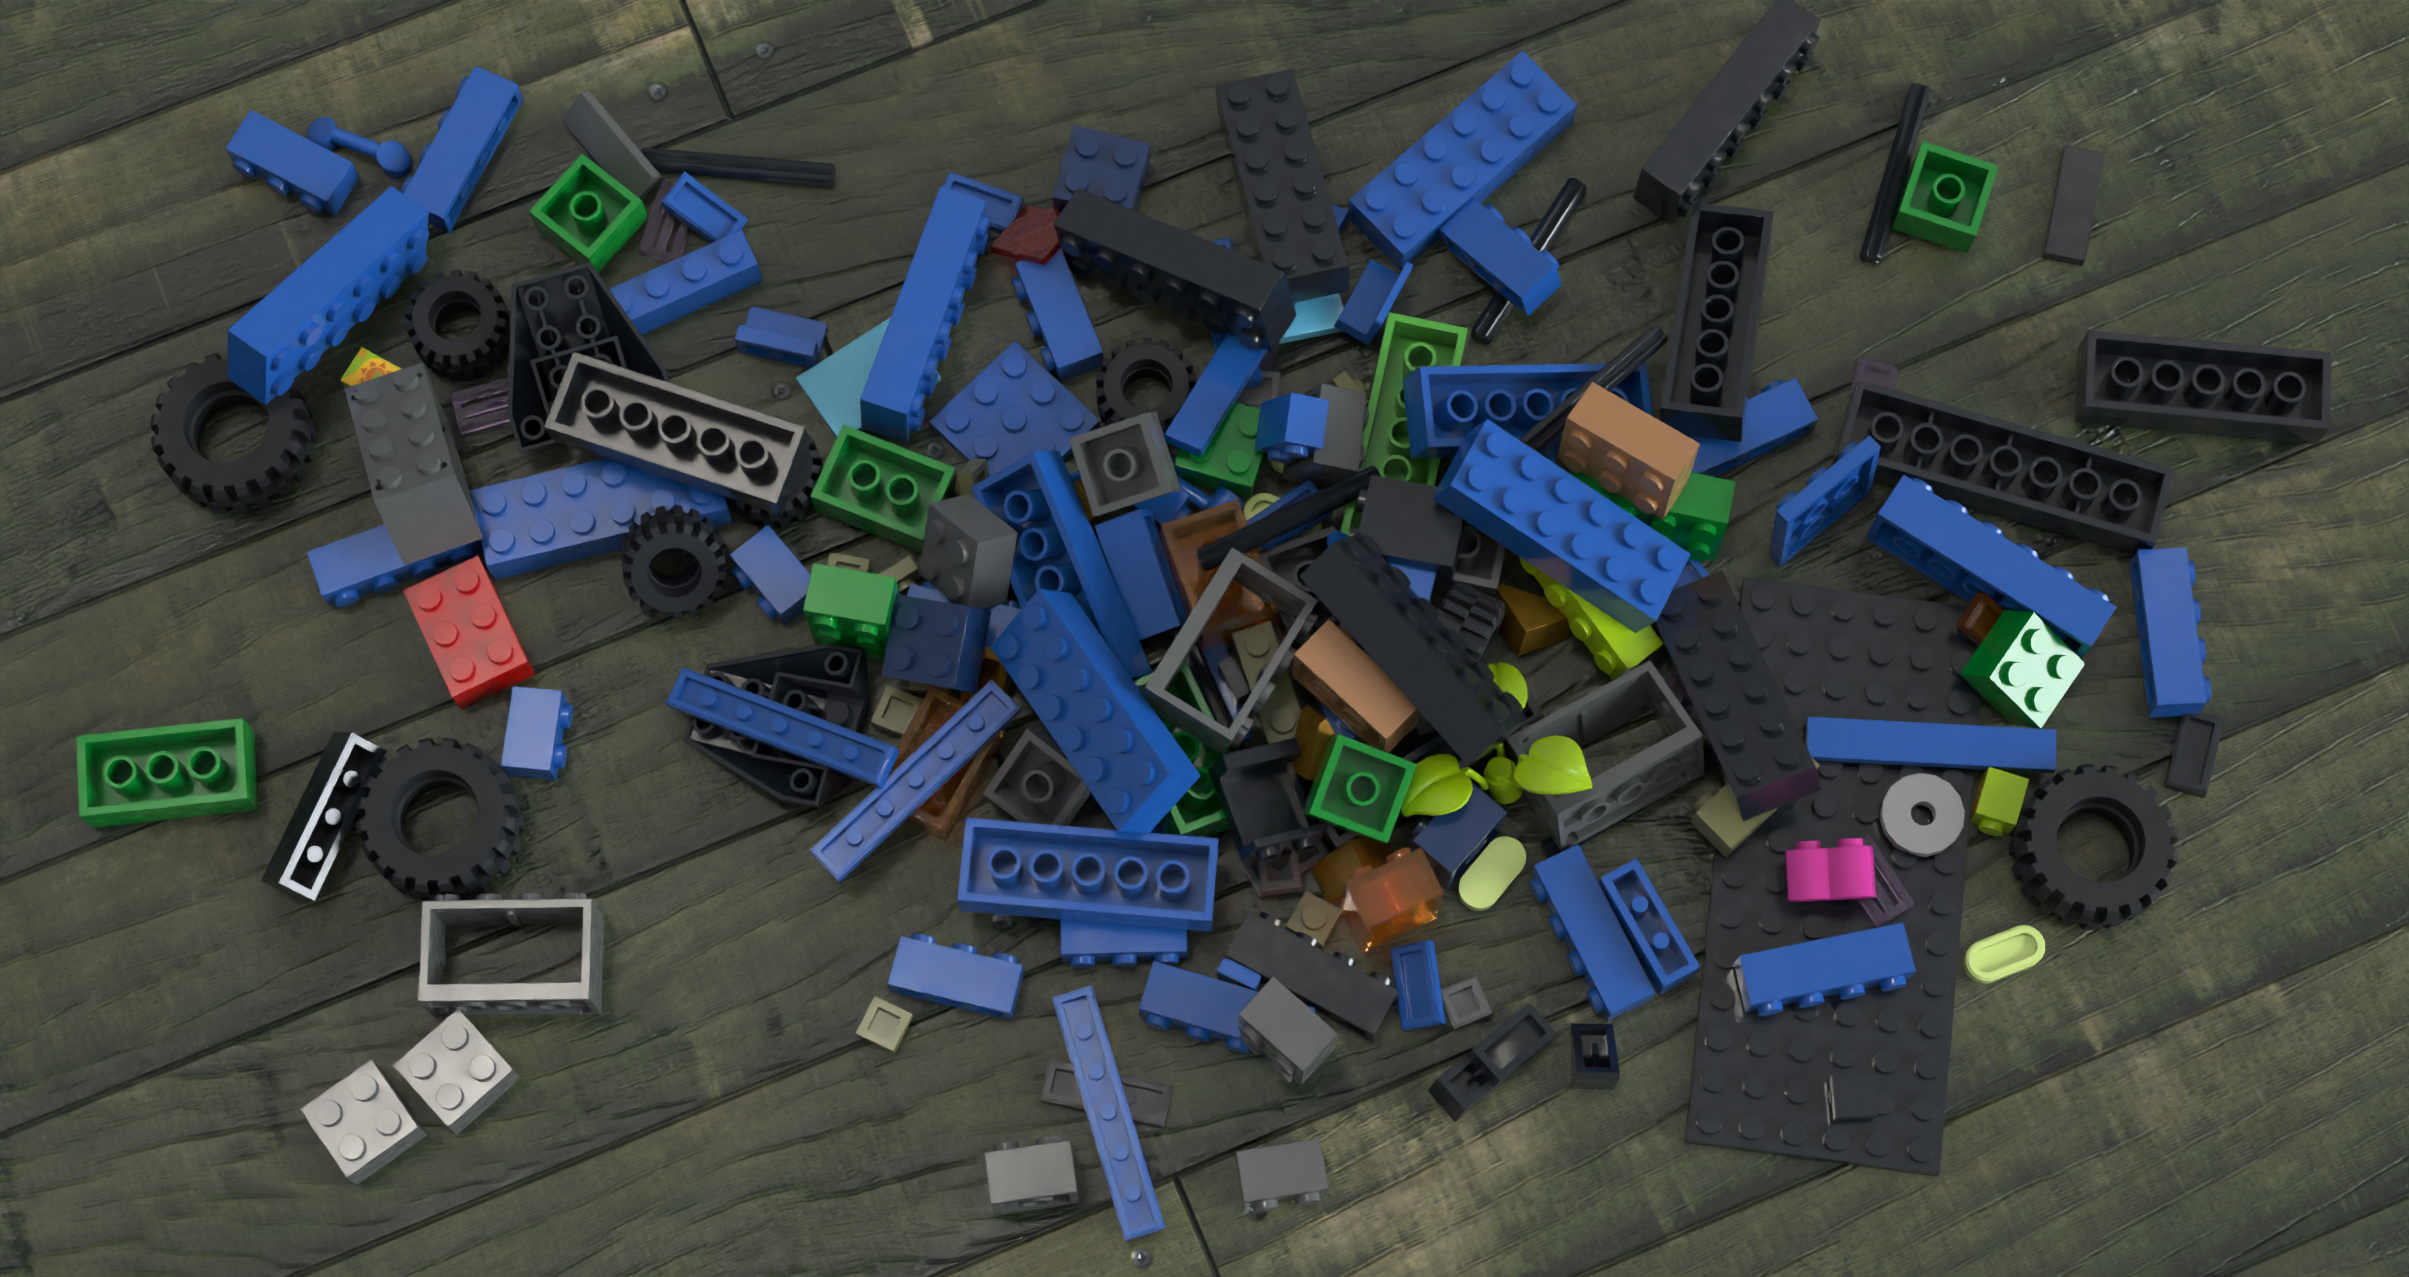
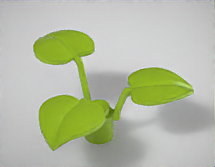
M1504 662L1487 665L1494 674L1495 678L1493 681L1503 692H1509L1516 697L1524 709L1528 699V689L1524 677L1518 669ZM1553 735L1535 741L1530 747L1529 755H1519L1517 766L1512 760L1506 758L1502 742L1496 748L1497 757L1487 763L1484 769V777L1470 767L1460 769L1457 759L1450 754H1437L1420 761L1415 768L1401 806V811L1404 817L1411 815L1437 816L1457 811L1468 802L1472 794L1473 787L1470 778L1479 784L1481 790L1489 789L1492 799L1500 804L1515 802L1522 795L1523 789L1536 794H1567L1591 789L1592 781L1582 750L1574 740L1568 737Z

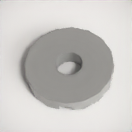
M1917 773L1901 778L1890 787L1882 801L1880 822L1884 835L1894 847L1903 852L1915 854V856L1928 857L1942 853L1956 841L1964 825L1965 810L1960 795L1950 783L1936 775ZM1917 805L1926 806L1932 812V823L1925 826L1915 823L1911 816V809Z

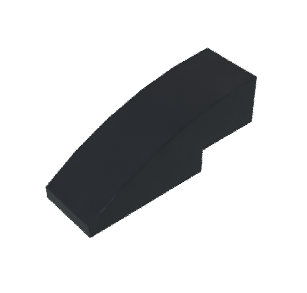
M1529 1003L1473 1047L1464 1058L1438 1077L1427 1091L1452 1120L1456 1122L1518 1071L1558 1034L1532 1004Z

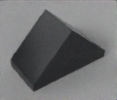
M1571 1023V1089H1614L1619 1081L1620 1070L1613 1024Z

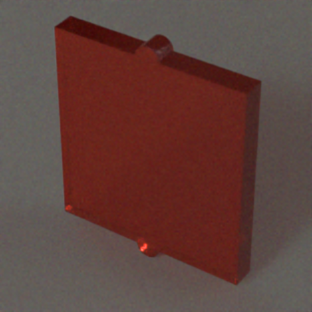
M1028 205L990 245L991 253L1014 258L1016 262L1024 260L1045 266L1061 248L1053 226L1061 212L1058 209L1048 210Z

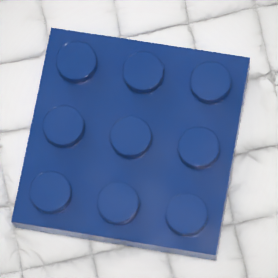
M1014 341L929 421V424L967 462L971 459H987L989 476L1032 452L1060 451L1064 461L1073 452L1069 438L1097 429L1100 426V420L1023 347Z
M1870 435L1859 444L1856 441L1850 443L1838 455L1839 461L1829 469L1825 466L1819 468L1808 479L1807 487L1798 494L1794 491L1790 492L1777 504L1776 517L1773 522V534L1770 538L1769 557L1779 568L1870 494L1881 446Z

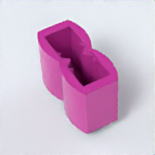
M1862 838L1837 840L1838 847L1821 848V841L1795 842L1796 850H1786L1788 901L1811 902L1876 898L1873 847L1863 846Z

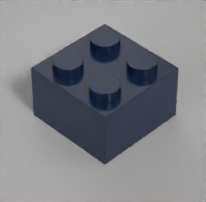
M1073 125L1052 196L1054 215H1060L1077 188L1137 212L1151 163L1150 144Z
M896 594L881 676L977 693L991 612L970 606Z
M1473 783L1472 794L1462 808L1449 814L1437 815L1433 819L1427 815L1411 833L1413 838L1409 842L1412 845L1409 859L1446 891L1501 831L1507 813Z

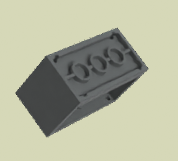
M423 362L345 388L372 496L404 566L483 539L450 423Z
M1231 548L1148 681L1142 694L1158 716L1222 755L1226 753L1230 745L1238 749L1254 722L1248 715L1251 711L1259 715L1276 686L1270 682L1272 676L1279 680L1281 679L1294 654L1297 652L1295 648L1291 647L1293 642L1295 641L1302 645L1319 615L1312 611L1318 600L1234 548ZM1233 582H1236L1259 596L1263 601L1274 605L1292 616L1296 621L1269 665L1264 664L1256 678L1258 683L1228 729L1166 690Z
M1651 661L1641 666L1626 669L1620 674L1619 678L1604 686L1597 685L1592 687L1582 698L1569 705L1562 704L1555 707L1545 718L1532 725L1524 724L1520 726L1518 730L1514 731L1506 739L1509 759L1517 766L1519 755H1529L1531 745L1543 737L1553 735L1565 736L1574 740L1581 748L1651 710L1669 736L1591 778V789L1562 794L1558 797H1555L1554 794L1531 793L1523 789V795L1561 852L1705 774L1703 735Z
M571 892L563 893L561 899H545L543 894L523 893L519 895V900H502L503 896L499 894L477 895V900H460L458 895L445 894L436 895L435 901H422L418 1002L434 1017H448L456 1009H459L465 1016L601 1014L604 915L592 899H587L586 894ZM583 924L581 982L444 984L446 926L513 925L521 927L522 925Z

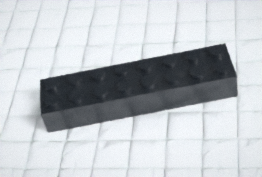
M1859 379L1850 395L1831 464L1832 466L1839 461L1838 455L1850 443L1856 441L1859 444L1870 435L1881 446L1873 481L1896 487L1903 475L1910 479L1918 478L1932 488V493L1945 501L1953 500L1964 507L2133 555L2138 549H2152L2157 542L2175 470L2174 468Z

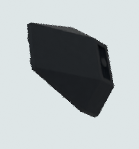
M591 262L511 285L508 417L519 453L557 442L552 440L544 426L573 352L669 383L665 367Z
M822 644L710 663L706 665L704 675L860 734L863 732L871 705L866 652L861 649ZM692 716L683 740L784 802L821 808L849 780V776Z

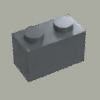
M1320 1138L1236 1151V1163L1244 1208L1253 1206V1210L1256 1213L1278 1209V1202L1295 1200L1296 1206L1310 1205L1321 1202L1320 1195L1328 1193L1329 1188Z

